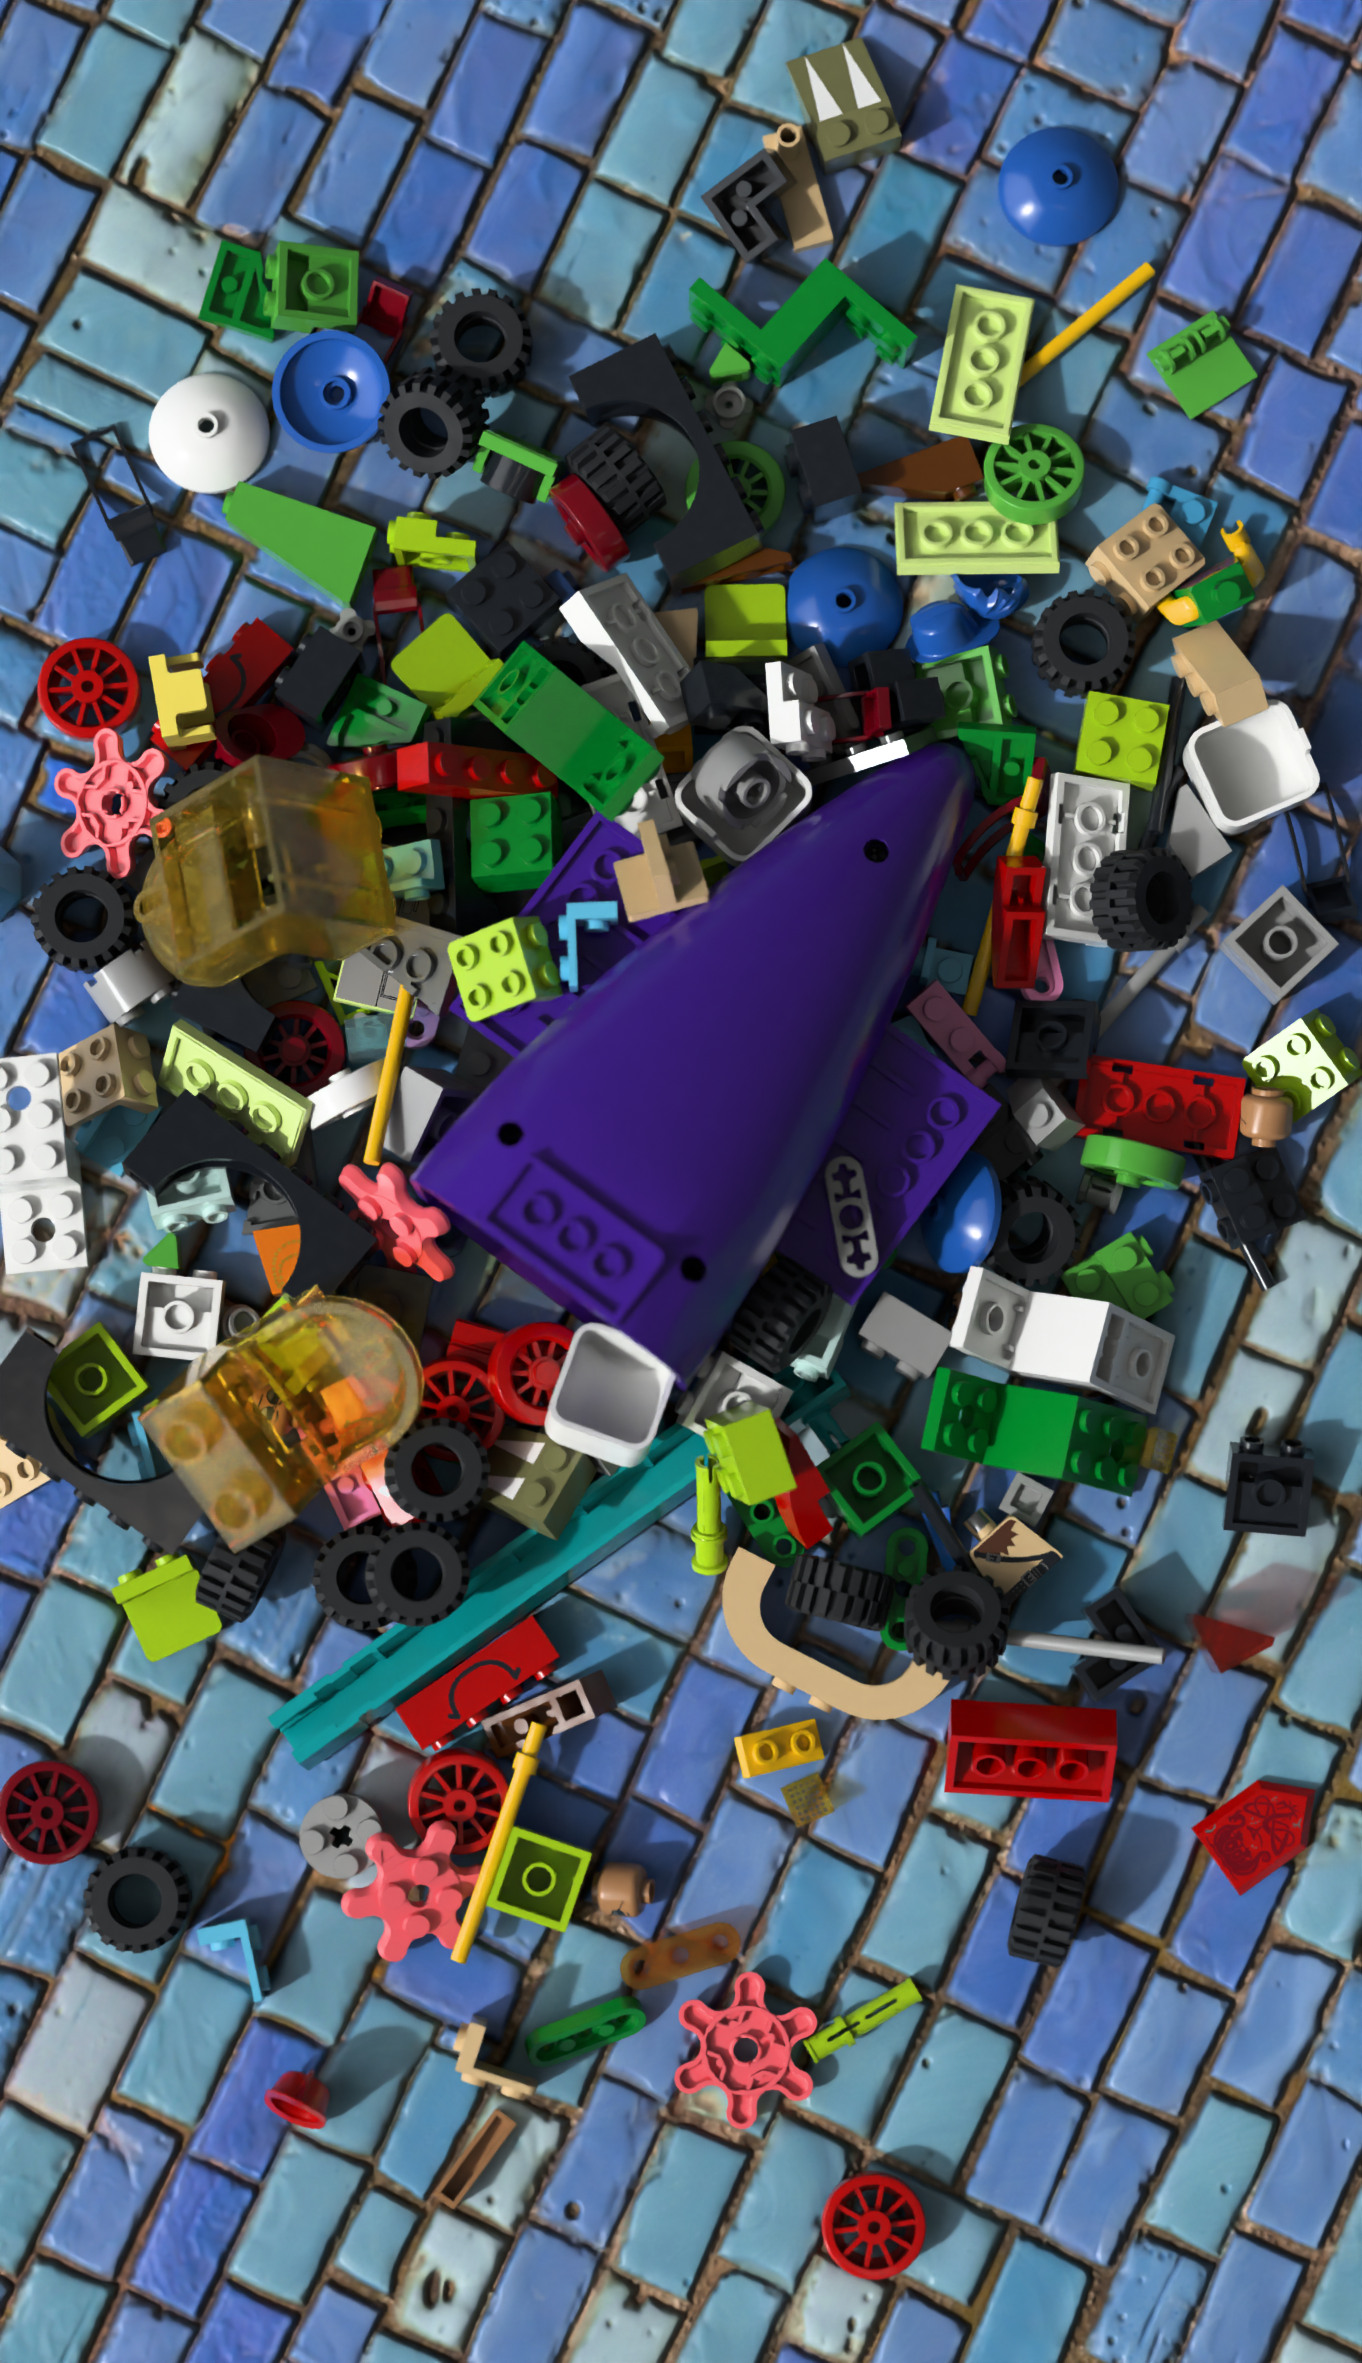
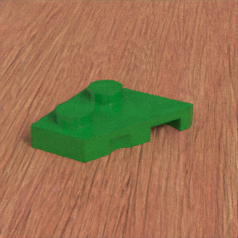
M224 240L221 241L198 319L272 343L275 333L274 328H271V317L264 316V299L267 287L264 282V270L260 252Z
M357 673L326 744L335 748L366 747L387 743V745L415 744L431 712L432 706L361 673Z
M957 721V735L962 740L967 753L971 757L975 774L979 779L987 804L1004 805L1022 796L1027 778L1032 775L1036 727Z

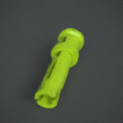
M709 1454L707 1455L708 1466H705L703 1455L695 1460L697 1522L691 1528V1539L695 1542V1554L691 1558V1562L695 1572L702 1575H717L724 1572L728 1567V1557L724 1553V1542L728 1538V1531L725 1524L721 1521V1485L717 1477V1470L721 1469V1465L716 1455Z

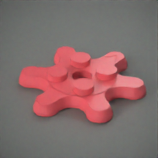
M104 728L99 730L94 738L95 762L91 770L81 774L74 769L64 768L55 777L54 786L57 794L71 800L77 812L74 824L64 832L60 843L62 852L70 858H78L87 853L94 844L99 845L103 848L106 855L107 872L115 879H123L131 875L136 868L134 848L136 841L142 834H147L153 839L161 840L169 837L175 830L176 823L174 817L166 810L158 808L159 803L153 795L156 783L169 769V760L161 750L152 748L146 750L137 761L130 763L124 755L122 737L115 730ZM116 794L122 795L121 807L119 809L120 814H114L111 809L112 799Z
M390 1162L385 1163L379 1170L377 1183L370 1180L360 1168L353 1164H348L343 1168L339 1176V1183L358 1206V1209H353L349 1212L348 1217L354 1221L359 1217L375 1229L377 1233L374 1237L378 1241V1250L381 1249L387 1259V1267L417 1273V1264L431 1278L439 1282L450 1279L455 1275L456 1270L453 1262L438 1248L435 1242V1237L446 1234L451 1229L448 1217L437 1207H422L410 1197L407 1191L406 1177L399 1167Z
M440 1820L430 1825L423 1843L413 1849L400 1847L394 1838L385 1832L371 1835L366 1842L365 1851L368 1857L377 1865V1877L373 1883L366 1887L348 1890L341 1899V1907L343 1912L351 1918L360 1919L368 1916H378L383 1920L385 1930L378 1941L377 1948L380 1956L387 1961L398 1962L402 1960L407 1954L411 1942L415 1938H421L426 1934H434L445 1948L454 1949L463 1923L457 1916V1910L462 1905L464 1899L472 1896L483 1864L460 1867L451 1861L450 1852L457 1839V1830L449 1821ZM422 1884L429 1887L426 1901L408 1900L409 1891L416 1885Z
M751 1971L744 1972L736 1979L734 1985L735 1998L732 2005L727 2009L721 2011L712 2010L702 2001L691 1999L686 2001L679 2010L680 2023L698 2036L701 2049L694 2060L683 2063L677 2068L674 2077L675 2084L680 2091L688 2094L696 2093L706 2086L721 2088L728 2098L727 2119L733 2127L738 2129H746L756 2121L757 2100L765 2091L779 2090L793 2101H802L807 2099L813 2090L811 2076L794 2065L791 2060V2050L797 2041L814 2033L817 2028L816 2015L807 2007L794 2008L784 2015L771 2013L764 2004L765 1982L759 1974ZM740 2038H750L757 2044V2055L750 2061H741L734 2054V2045Z

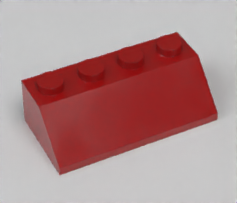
M951 1699L944 1792L1109 1803L1117 1753L1116 1709Z

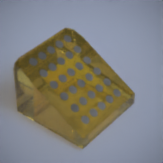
M1157 1427L1147 1429L1139 1461L1140 1468L1163 1474L1169 1473L1177 1435Z
M818 1772L780 1788L797 1828L835 1812Z

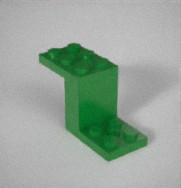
M824 258L762 329L757 327L700 277L689 288V311L692 313L690 319L694 324L706 333L711 329L722 339L720 342L722 347L727 343L753 365L751 371L760 381L767 385L772 382L779 389L842 318L846 320L844 324L853 335L859 339L866 337L876 345L875 352L889 365L897 363L904 369L914 358L918 336L827 258Z
M524 640L472 703L503 733L573 788L611 822L617 816H621L629 810L633 804L634 795L643 784L649 783L656 777L661 767L660 763L665 758Z
M938 1367L921 1449L992 1468L1074 1482L1110 1493L1132 1497L1134 1485L1138 1479V1464L1142 1445L1147 1435L1146 1425L1148 1417L1080 1396L1002 1384L957 1370Z

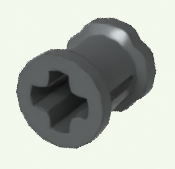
M1085 1169L1078 1188L1075 1204L1081 1205L1085 1202L1106 1209L1107 1214L1114 1216L1124 1185L1092 1175V1170Z

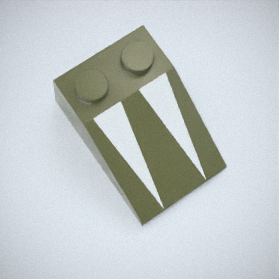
M862 37L786 62V68L824 175L900 151L902 135L887 93Z
M504 1425L495 1443L487 1450L488 1454L486 1455L488 1463H490L489 1483L478 1505L558 1541L598 1470L585 1453L557 1444L548 1435Z

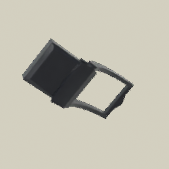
M111 424L103 429L90 430L83 438L70 443L109 530L113 532L116 541H119L130 566H135L168 551L156 526L157 522L152 513L154 510L115 425ZM113 430L146 503L109 519L76 447Z
M1323 782L1319 783L1315 793L1324 792L1337 839L1344 876L1306 884L1289 810L1283 812L1295 855L1301 889L1304 895H1306L1308 907L1312 908L1316 920L1320 924L1358 916V907L1350 890L1351 879L1339 824L1327 783Z

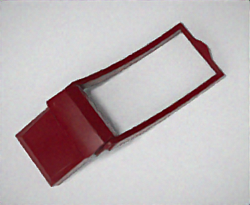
M377 276L372 282L367 304L357 316V326L354 332L348 333L354 335L360 323H363L394 337L395 339L383 359L387 366L402 339L404 328L409 319L407 312L414 292Z
M412 565L372 570L374 591L372 592L374 598L373 616L382 682L387 685L378 615L418 610L421 633L425 630L422 607L418 599Z
M876 687L866 692L858 691L818 697L816 703L861 697L864 736L834 739L832 745L868 741L872 737L883 736L884 731L892 727L889 687ZM779 748V751L786 755V751Z
M1034 757L1031 777L1044 780L1035 812L1039 813L1037 820H1040L1047 814L1049 804L1048 796L1052 773L1047 759L1044 757ZM1022 796L1009 801L986 817L961 845L952 863L955 876H958L959 881H967L982 858L1000 840L1013 831L1014 824L1011 821L1002 826L978 848L963 869L961 863L976 841L998 820L1014 811L1015 806L1019 807Z

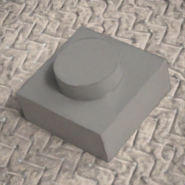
M1017 1472L998 1509L1013 1515L1018 1520L1035 1528L1054 1491Z

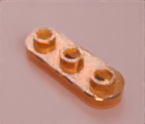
M717 1921L632 1948L621 1960L620 1973L622 1979L628 1986L643 1990L732 1961L739 1953L741 1946L740 1936L731 1924ZM719 1934L724 1935L728 1940V1945L722 1950H717L712 1946L713 1937ZM678 1947L685 1948L689 1954L687 1960L681 1963L676 1962L672 1957L673 1951ZM637 1960H644L648 1963L649 1970L646 1974L638 1975L634 1972L633 1964Z

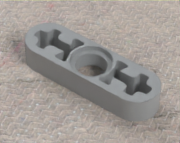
M842 1156L835 1158L829 1163L824 1173V1181L840 1266L848 1276L863 1278L871 1274L876 1268L878 1252L862 1168L855 1159ZM838 1165H845L847 1171H854L855 1178L850 1179L849 1190L850 1194L858 1190L860 1199L846 1198L839 1203L835 1202L834 1195H843L841 1182L833 1181L832 1175L838 1172ZM853 1205L862 1211L863 1222L860 1227L847 1229L842 1226L839 1221V1213L845 1206ZM866 1232L868 1240L860 1239L859 1244L862 1253H869L870 1260L864 1263V1270H857L855 1264H848L847 1257L851 1256L854 1251L852 1241L843 1244L842 1236L855 1237Z

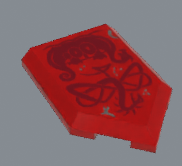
M1256 1780L1191 1828L1239 1896L1307 1848L1316 1790Z

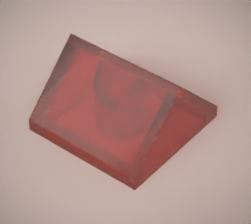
M1186 1613L1184 1623L1212 1673H1224L1273 1646L1275 1639L1272 1636L1197 1614Z

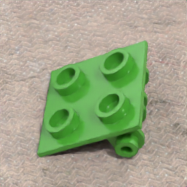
M1214 310L1146 353L1190 420L1258 377L1229 334L1228 330L1231 329L1229 322L1223 315L1218 318Z

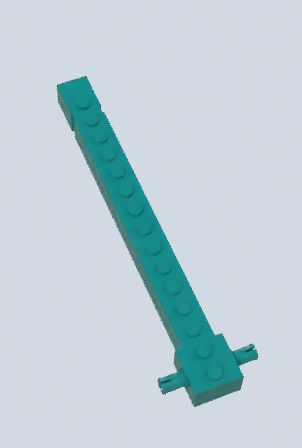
M749 1356L741 1361L793 1391L779 1418L795 1433L798 1434L803 1429L810 1427L829 1455L839 1450L830 1436H834L841 1447L851 1441L830 1414L835 1406L851 1396L847 1384L834 1367L829 1379L818 1376L816 1382H811L797 1376L794 1373L795 1367L790 1365L777 1373H772ZM675 1423L653 1439L646 1458L640 1464L633 1467L620 1466L613 1476L605 1474L589 1485L558 1541L529 1528L470 1571L467 1593L460 1606L449 1617L429 1626L413 1627L400 1623L396 1624L343 1662L342 1668L332 1675H325L267 1718L273 1727L279 1729L293 1747L294 1751L291 1753L298 1764L310 1771L369 1728L368 1724L379 1716L385 1717L696 1492L695 1460L703 1455L705 1466H708L707 1455L711 1454L704 1437L679 1423Z

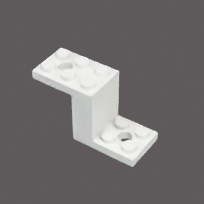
M57 1053L0 1058V1211L6 1275L8 1276L90 1267L80 1155L76 1150L77 1144L66 1137L59 1054ZM20 1087L28 1089L31 1094L29 1106L23 1110L12 1109L9 1105L10 1093ZM41 1219H50L55 1225L53 1238L46 1242L38 1241L33 1234L35 1224Z
M970 1266L967 1281L963 1287V1296L957 1319L952 1328L949 1346L1018 1379L1099 1391L1140 1412L1156 1414L1175 1335L1110 1302L1029 1291L985 1268Z

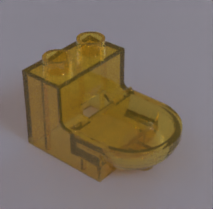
M255 755L149 819L156 858L147 872L142 892L135 899L134 915L136 920L142 923L146 941L158 962L178 980L186 984L206 988L220 987L284 953H296L343 961L397 931L395 920L396 900L389 888L381 845L382 825L378 815L375 813L369 777ZM266 845L268 846L272 873L268 875L269 881L274 882L278 904L267 907L264 905L255 854L256 849Z
M315 1285L194 1359L137 1419L235 1554L295 1519L325 1485L396 1443L412 1425L419 1412L423 1397L422 1367L416 1348L409 1335L388 1313L377 1306L359 1299L340 1296L325 1297L318 1286ZM267 1384L272 1386L307 1436L289 1450L270 1421L251 1398L254 1393Z

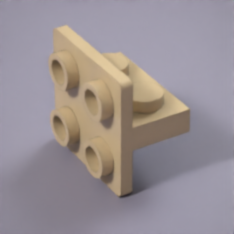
M653 819L637 823L645 854L613 863L628 920L634 922L709 901V892L694 842L689 841L670 847L666 833L658 835Z

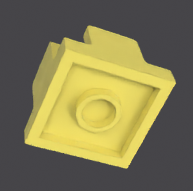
M196 652L174 657H166L165 654L149 656L161 734L171 752L187 749L189 744L216 740L215 729L211 725L215 722L210 687L207 683L203 682L200 670L204 668L201 654Z

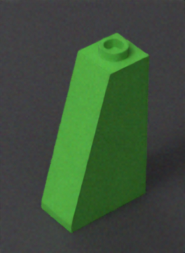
M238 481L235 491H228L222 507V513L226 514L225 519L229 528L344 609H353L379 538L377 528Z

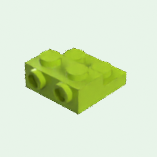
M408 512L407 517L397 516L396 520H389L387 544H390V553H395L398 566L412 565L415 568L468 573L480 562L476 541L470 540L469 535L458 532H448L445 537H441L438 520H431V515Z

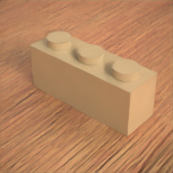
M1217 620L1172 638L1176 655L1171 656V660L1180 679L1185 677L1193 697L1199 696L1208 716L1215 715L1224 728L1269 709L1260 675Z

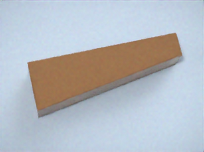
M495 2108L432 2194L452 2210L455 2209L516 2126V2123Z

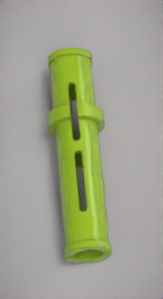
M909 1977L906 1981L872 1999L842 2018L841 2015L833 2018L835 2023L809 2039L803 2040V2043L815 2064H817L821 2059L847 2044L849 2048L857 2044L855 2039L923 1999ZM895 1999L897 2000L896 2003L892 2004L891 2006L887 2007L886 2009L882 2010L881 2012L877 2013L871 2018L865 2019L866 2016L870 2015L871 2013L875 2012L876 2010L880 2009L881 2007L885 2006ZM860 2022V2024L856 2027L845 2032L844 2034L832 2040L831 2042H828L829 2038L845 2030L854 2023Z

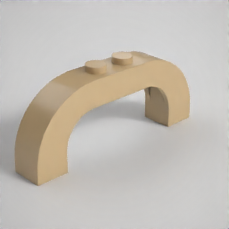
M738 1547L724 1579L722 1591L723 1614L729 1633L737 1647L758 1668L774 1676L772 1685L792 1695L796 1688L810 1694L811 1697L808 1703L829 1714L833 1707L856 1717L871 1720H887L903 1717L923 1708L934 1700L948 1684L949 1680L942 1679V1673L936 1672L934 1676L926 1673V1664L918 1667L913 1658L907 1669L896 1679L880 1685L863 1684L781 1643L766 1629L760 1613L761 1595L776 1565Z

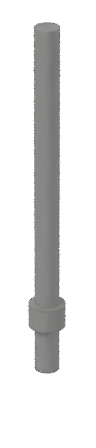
M1196 904L1191 910V923L1186 925L1187 933L1182 939H1178V944L1174 947H1168L1166 950H1155L1100 1013L1099 1038L1174 953H1181L1190 943L1189 936L1209 915L1207 910L1201 905ZM1050 1078L1056 1087L1063 1080Z
M956 1618L954 1622L937 1620L935 1622L940 1628L953 1633L966 1632L977 1626L974 1620ZM1008 1628V1641H1006V1645L1162 1665L1166 1659V1649L1161 1647Z

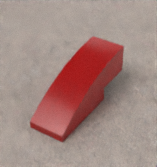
M997 856L991 928L992 975L995 988L1034 989L1046 913L1041 908L1046 867L1036 856Z
M777 1417L774 1419V1423L797 1488L775 1496V1500L788 1531L804 1547L809 1549L834 1530L817 1502L827 1495L830 1490L797 1433Z

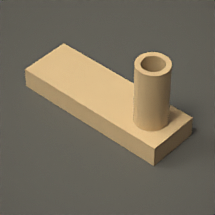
M791 123L783 124L776 133L763 136L762 141L764 148L777 151L798 182L779 197L794 253L797 254L833 244L834 238L802 126L797 127Z

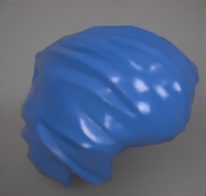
M1020 574L950 575L954 580L953 587L955 593L959 596V601L974 614L986 619L997 620L1018 611L1026 603L1030 594L1029 584Z

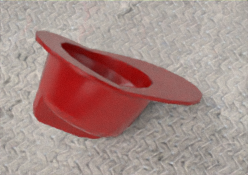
M313 2069L307 2074L299 2071H287L278 2079L271 2090H266L264 2100L270 2110L283 2119L301 2127L321 2129L327 2121L326 2114L330 2101V2091L321 2081L315 2078V2070Z

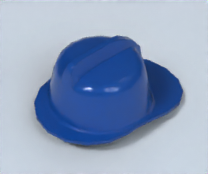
M937 600L923 606L910 617L912 634L906 643V648H909L913 661L933 663L951 655L988 644L997 637L1000 631V623L998 619L982 618L971 610H966L959 603Z

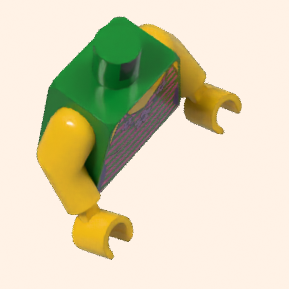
M1240 520L1236 521L1239 527L1236 532L1226 534L1224 528L1220 530L1228 550L1233 552L1234 555L1186 580L1155 606L1174 625H1183L1186 628L1209 624L1257 597L1253 589L1263 581L1265 570L1253 546L1250 544V537Z

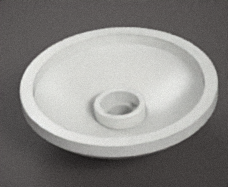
M199 374L176 383L160 398L151 416L149 441L158 466L171 481L192 492L217 494L235 489L238 481L245 483L258 471L268 452L270 426L261 401L246 385L225 375ZM205 421L214 423L213 430L208 433L200 431V425Z

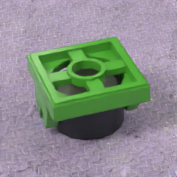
M501 429L483 431L478 443L481 446L472 470L482 474L480 481L529 504H535L537 500L548 503L550 500L549 489L558 483L560 477L564 476L567 470L565 458Z

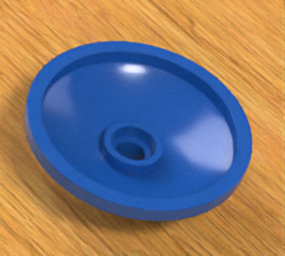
M1046 128L1033 132L1021 139L1007 154L998 179L999 202L1008 222L1025 238L1050 247L1072 246L1094 236L1109 220L1118 196L1117 172L1107 151L1089 135L1070 128ZM1061 173L1067 177L1068 181L1065 184H1057L1053 180V176Z
M333 330L310 334L290 347L280 360L272 383L274 410L287 434L308 449L330 454L348 452L368 442L380 430L378 428V419L383 414L379 411L381 405L387 400L386 397L392 392L390 375L379 353L363 339L347 332ZM342 387L345 393L344 398L336 402L333 398V392L336 388Z
M837 547L826 549L810 556L795 569L785 588L786 631L790 639L801 652L815 644L824 643L835 668H849L847 662L866 652L886 650L894 641L901 626L903 598L895 576L881 560L859 549ZM839 596H847L851 600V605L847 608H841L836 604V599Z
M970 1150L966 1152L920 1214L921 1234L929 1255L938 1267L950 1273H967L970 1270V1266L978 1267L992 1249L1000 1225L1002 1201L998 1177L989 1160L978 1152Z

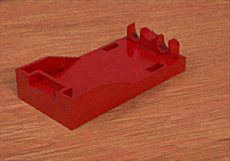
M1092 1055L1089 1079H1079L1074 1111L1085 1126L1073 1138L1086 1139L1090 1134H1102L1103 1128L1123 1131L1120 1138L1143 1142L1168 1151L1231 1161L1234 1159L1241 1115V1100L1244 1096L1246 1079ZM1112 1067L1132 1068V1074L1112 1071ZM1194 1077L1214 1080L1213 1087L1193 1084ZM1184 1141L1204 1144L1203 1150L1185 1148Z

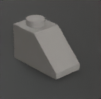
M1185 784L1179 789L1175 797L1166 849L1170 850L1172 855H1177L1181 859V867H1186L1189 873L1187 878L1191 882L1228 858L1232 849L1192 790Z
M1019 1078L1006 1090L1013 1115L1037 1146L1056 1152L1085 1126L1050 1078Z

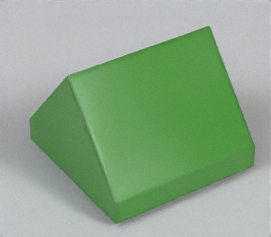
M725 343L710 368V385H722L727 381L735 383L748 381L750 379V363Z
M169 1232L143 1257V1262L150 1267L183 1270L181 1238L177 1234Z

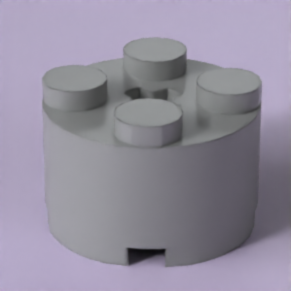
M734 730L727 732L719 742L711 747L703 759L695 763L691 771V777L695 781V789L699 799L730 826L744 830L742 826L752 825L754 828H757L773 819L782 809L788 797L784 792L786 781L791 783L790 770L784 761L754 737L740 734Z
M150 938L140 943L144 948L143 951L140 948L135 952L130 949L93 976L97 983L94 980H89L83 984L109 1023H117L120 1028L130 1025L143 1016L146 1012L142 1006L150 1000L155 1004L157 1002L161 1003L170 997L175 982L179 979Z
M350 1793L334 1794L320 1800L307 1812L300 1828L299 1845L308 1863L319 1873L332 1878H350L361 1874L374 1864L365 1851V1845L371 1835L385 1832V1826L379 1810L366 1798ZM347 1825L351 1829L349 1837L353 1839L352 1844L344 1842L339 1846L335 1843L337 1835L333 1832L334 1827L341 1829Z

